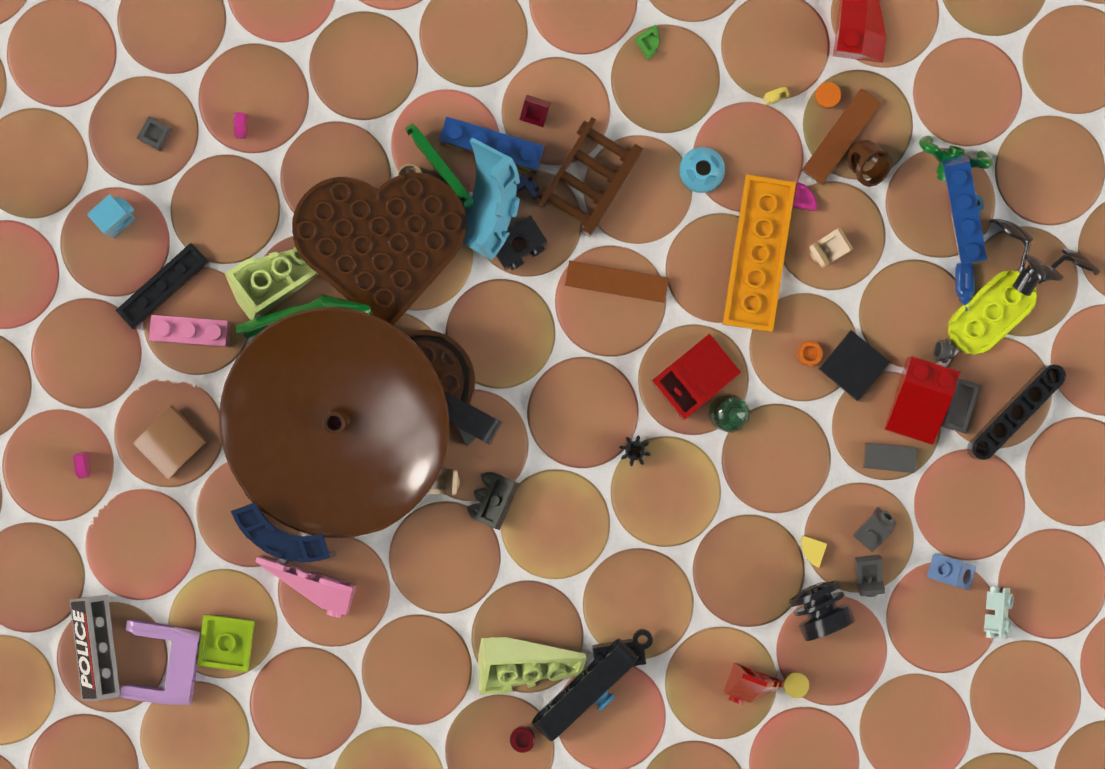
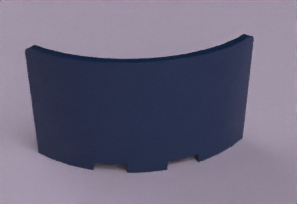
M257 502L231 511L242 533L262 551L274 557L295 562H315L336 555L335 551L329 552L323 533L311 536H298L286 533L272 525L265 518Z

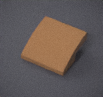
M172 405L133 444L169 480L205 445L207 440Z

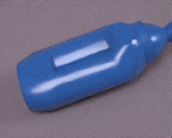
M958 263L955 267L956 293L963 305L968 304L975 293V271L972 263L963 265Z

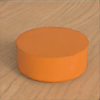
M832 82L821 84L815 92L817 104L826 109L836 106L841 98L839 87Z
M806 341L798 347L797 358L801 364L814 366L822 360L823 350L817 342Z

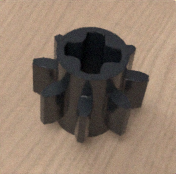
M637 435L635 441H631L629 437H626L628 444L626 446H619L620 449L625 450V454L621 459L628 457L630 459V466L634 464V460H638L643 465L642 457L644 455L650 456V453L645 452L644 448L649 442L640 443L639 435ZM631 444H634V446L640 445L639 457L636 458L635 455L629 456L628 452L631 450Z

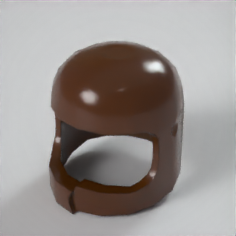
M861 140L855 143L848 152V166L856 173L857 180L864 186L878 185L891 170V157L873 141ZM872 156L874 166L871 170L863 171L866 161L868 162ZM863 175H867L871 179L867 181L863 178Z

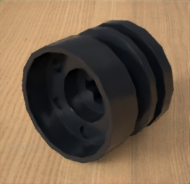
M838 580L814 584L801 590L796 596L788 600L791 607L803 605L793 612L795 616H808V619L799 625L805 641L827 636L854 623L855 619L849 605L836 606L835 604L845 596L844 593L831 594V592L840 588Z

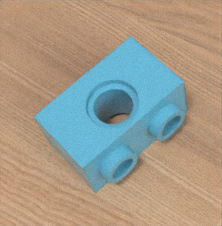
M111 194L87 214L103 234L115 238L136 219L132 214L134 208L125 199H122L120 196L116 198Z

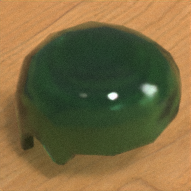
M723 394L714 398L709 405L708 412L709 419L715 428L731 433L743 429L749 421L750 414L746 401L733 394Z

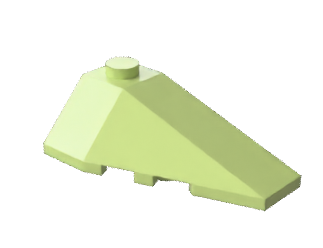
M296 247L280 253H269L268 256L256 259L255 257L246 259L225 273L237 303L250 320L262 317L319 275L305 263Z

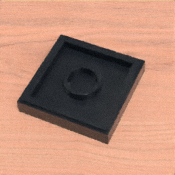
M850 330L818 370L853 399L859 401L889 365L890 361Z

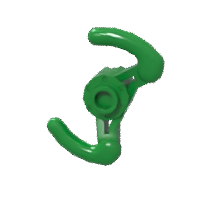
M924 136L920 139L919 145L925 152L932 154L939 162L936 173H938L937 179L945 182L942 160L965 156V150L957 146H950L949 149L942 151L937 145L932 143L933 139L931 136ZM979 151L977 158H969L971 168L988 169L993 164V159L984 151Z

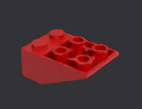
M709 333L651 380V382L678 416L685 420L737 377L741 371Z

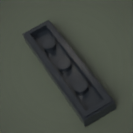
M190 243L116 309L117 313L132 329H135L209 261Z

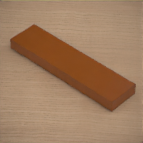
M861 88L801 171L822 185L881 105V102Z
M569 260L565 286L665 303L669 278Z

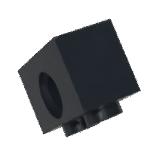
M532 216L527 217L507 230L509 236L496 257L504 270L510 268L513 271L524 264L522 259L530 254L532 257H535L546 250L544 245L547 244V240ZM516 239H523L527 244L526 248L521 252H517L512 248V243Z

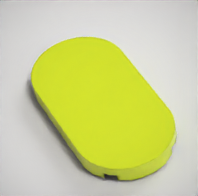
M1003 271L995 275L972 296V300L968 304L962 305L951 316L948 324V335L952 344L959 351L971 355L990 350L1034 309L1037 297L1036 287L1031 295L1027 296L1012 286L1020 274L1018 271Z

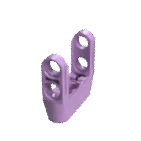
M127 620L126 631L137 636L171 640L172 645L165 688L138 684L119 685V698L157 704L190 705L197 673L201 632L174 625Z

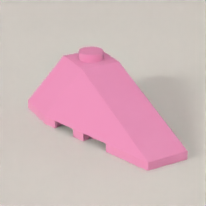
M263 556L256 558V563L320 608L327 610V615L341 618L342 615L349 614L357 584Z

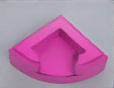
M796 182L792 208L817 211V201L811 190L806 185Z

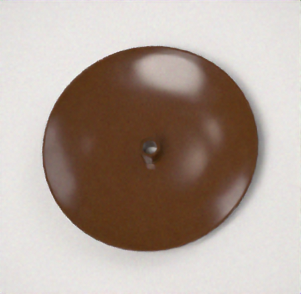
M322 307L296 312L279 319L263 329L245 346L231 367L224 384L219 410V428L225 457L233 475L247 496L253 502H257L260 509L283 525L310 535L323 533L326 538H347L370 534L386 528L407 515L422 501L436 481L444 463L449 440V412L444 389L438 374L423 351L410 337L397 327L372 314L342 307ZM331 416H338L340 418L341 427H335L331 423Z

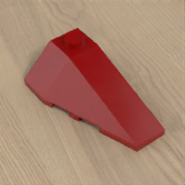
M840 0L833 56L883 63L886 33L879 0Z
M734 663L724 692L726 695H729L728 700L743 705L744 701L751 703L782 688L784 682L781 679Z

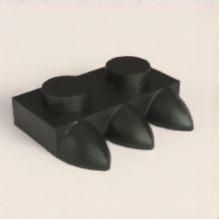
M486 472L481 474V479L489 488L474 490L476 499L482 504H472L467 506V510L475 520L500 530L520 483L494 472Z

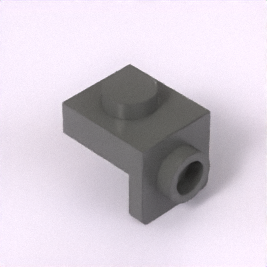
M876 507L872 515L855 531L853 536L873 552L892 533L896 522L890 513Z
M881 556L855 557L856 586L860 596L874 597L878 594H885Z

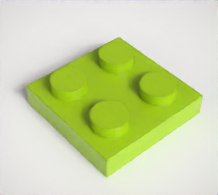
M204 614L197 666L248 672L255 620Z

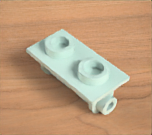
M990 586V591H987L986 609L995 610V615L985 614L984 632H986V637L996 638V634H999L998 639L1001 640L1006 639V634H1010L1011 619H1008V610L1012 609L1014 600L1013 594H1010V588H1003V592H1000V587Z

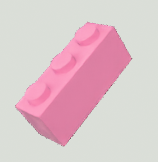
M151 315L149 340L163 343L230 348L232 322Z

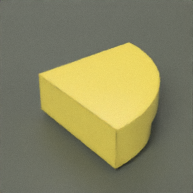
M785 86L766 93L763 98L766 105L770 106L788 98L790 94Z
M802 535L801 547L804 556L812 565L819 568L827 544Z

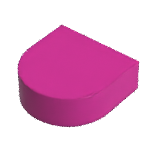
M235 112L234 136L236 139H246L248 114Z
M88 452L75 454L73 460L77 478H89Z

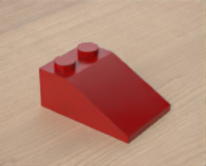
M913 356L907 357L884 430L933 445L954 395L960 371Z

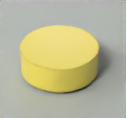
M800 672L789 673L783 681V688L790 697L801 698L809 690V681Z

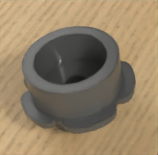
M950 339L938 340L935 343L934 358L942 361V363H947L949 359L954 357L955 346Z

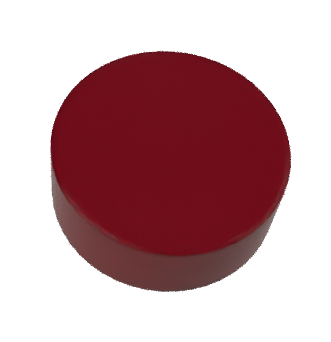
M519 726L512 731L510 744L517 752H528L535 744V734L529 727Z

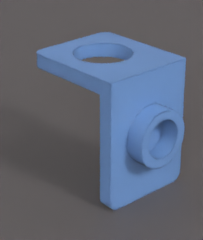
M934 554L927 577L969 590L976 566ZM968 570L967 579L963 583V575Z

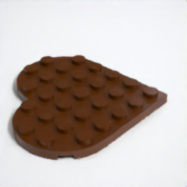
M419 172L401 174L389 179L378 189L357 178L333 177L317 183L300 199L292 219L293 241L305 263L347 300L370 305L372 315L394 326L459 252L466 235V213L462 201L452 188L443 180L430 174Z

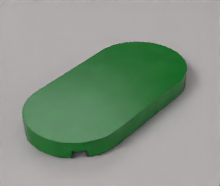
M413 123L407 126L405 131L408 135H412L415 145L443 181L452 188L463 202L465 208L471 207L475 203L424 135Z

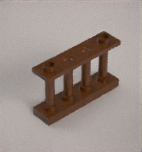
M591 117L589 122L584 120L577 131L580 137L550 186L544 185L537 196L540 199L539 207L542 209L548 201L579 220L580 224L584 226L582 233L588 237L592 236L644 150L637 144H634L632 149L629 147L624 148L594 130L593 127L596 119ZM586 138H590L621 157L620 160L623 164L620 169L616 170L614 168L612 170L579 150ZM573 159L607 178V182L610 185L606 192L602 190L599 192L568 173L567 169ZM560 180L593 199V203L597 205L593 213H585L554 194L553 192Z

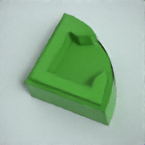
M656 25L634 38L647 61L653 57L659 45V31Z

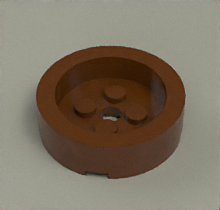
M416 330L405 333L429 359L438 374L444 391L471 404L475 392L476 378L472 362L465 350L455 340L440 332Z

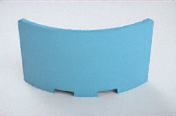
M472 138L470 144L472 145L476 160V180L472 195L475 203L467 208L465 212L466 235L463 244L493 260L509 236V232L506 230L511 218L517 215L520 199L516 197L517 184L520 183L519 174L511 157Z

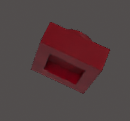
M526 95L519 120L544 127L551 102Z

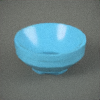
M707 147L694 148L686 153L681 160L679 167L680 178L691 191L697 193L713 191L721 184L725 176L724 161L713 149ZM700 161L708 162L711 166L710 173L704 176L698 174L696 164Z

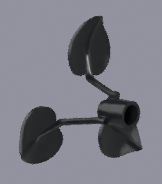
M991 219L989 223H996L1006 233L1021 240L1025 245L1021 264L1017 270L1020 274L1012 285L1024 295L1030 296L1037 284L1049 280L1062 281L1064 277L1055 268L1063 261H1072L1083 269L1093 271L1094 275L1100 273L1098 268L1086 257L1066 248L1062 250L1065 255L1052 266L1043 263L1038 258L1028 254L1033 238L1023 228L1006 220ZM1026 260L1030 264L1027 266V268H1025Z

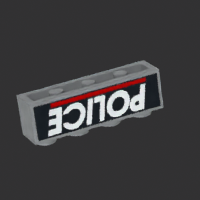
M108 595L70 599L82 701H101L120 697Z

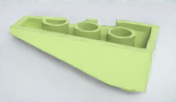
M508 637L481 638L478 653L479 694H505L513 692L512 687L527 684L529 688L536 686L535 682L549 679L557 681L577 676L584 669L586 654Z

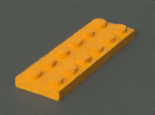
M745 175L722 325L773 332L796 182Z

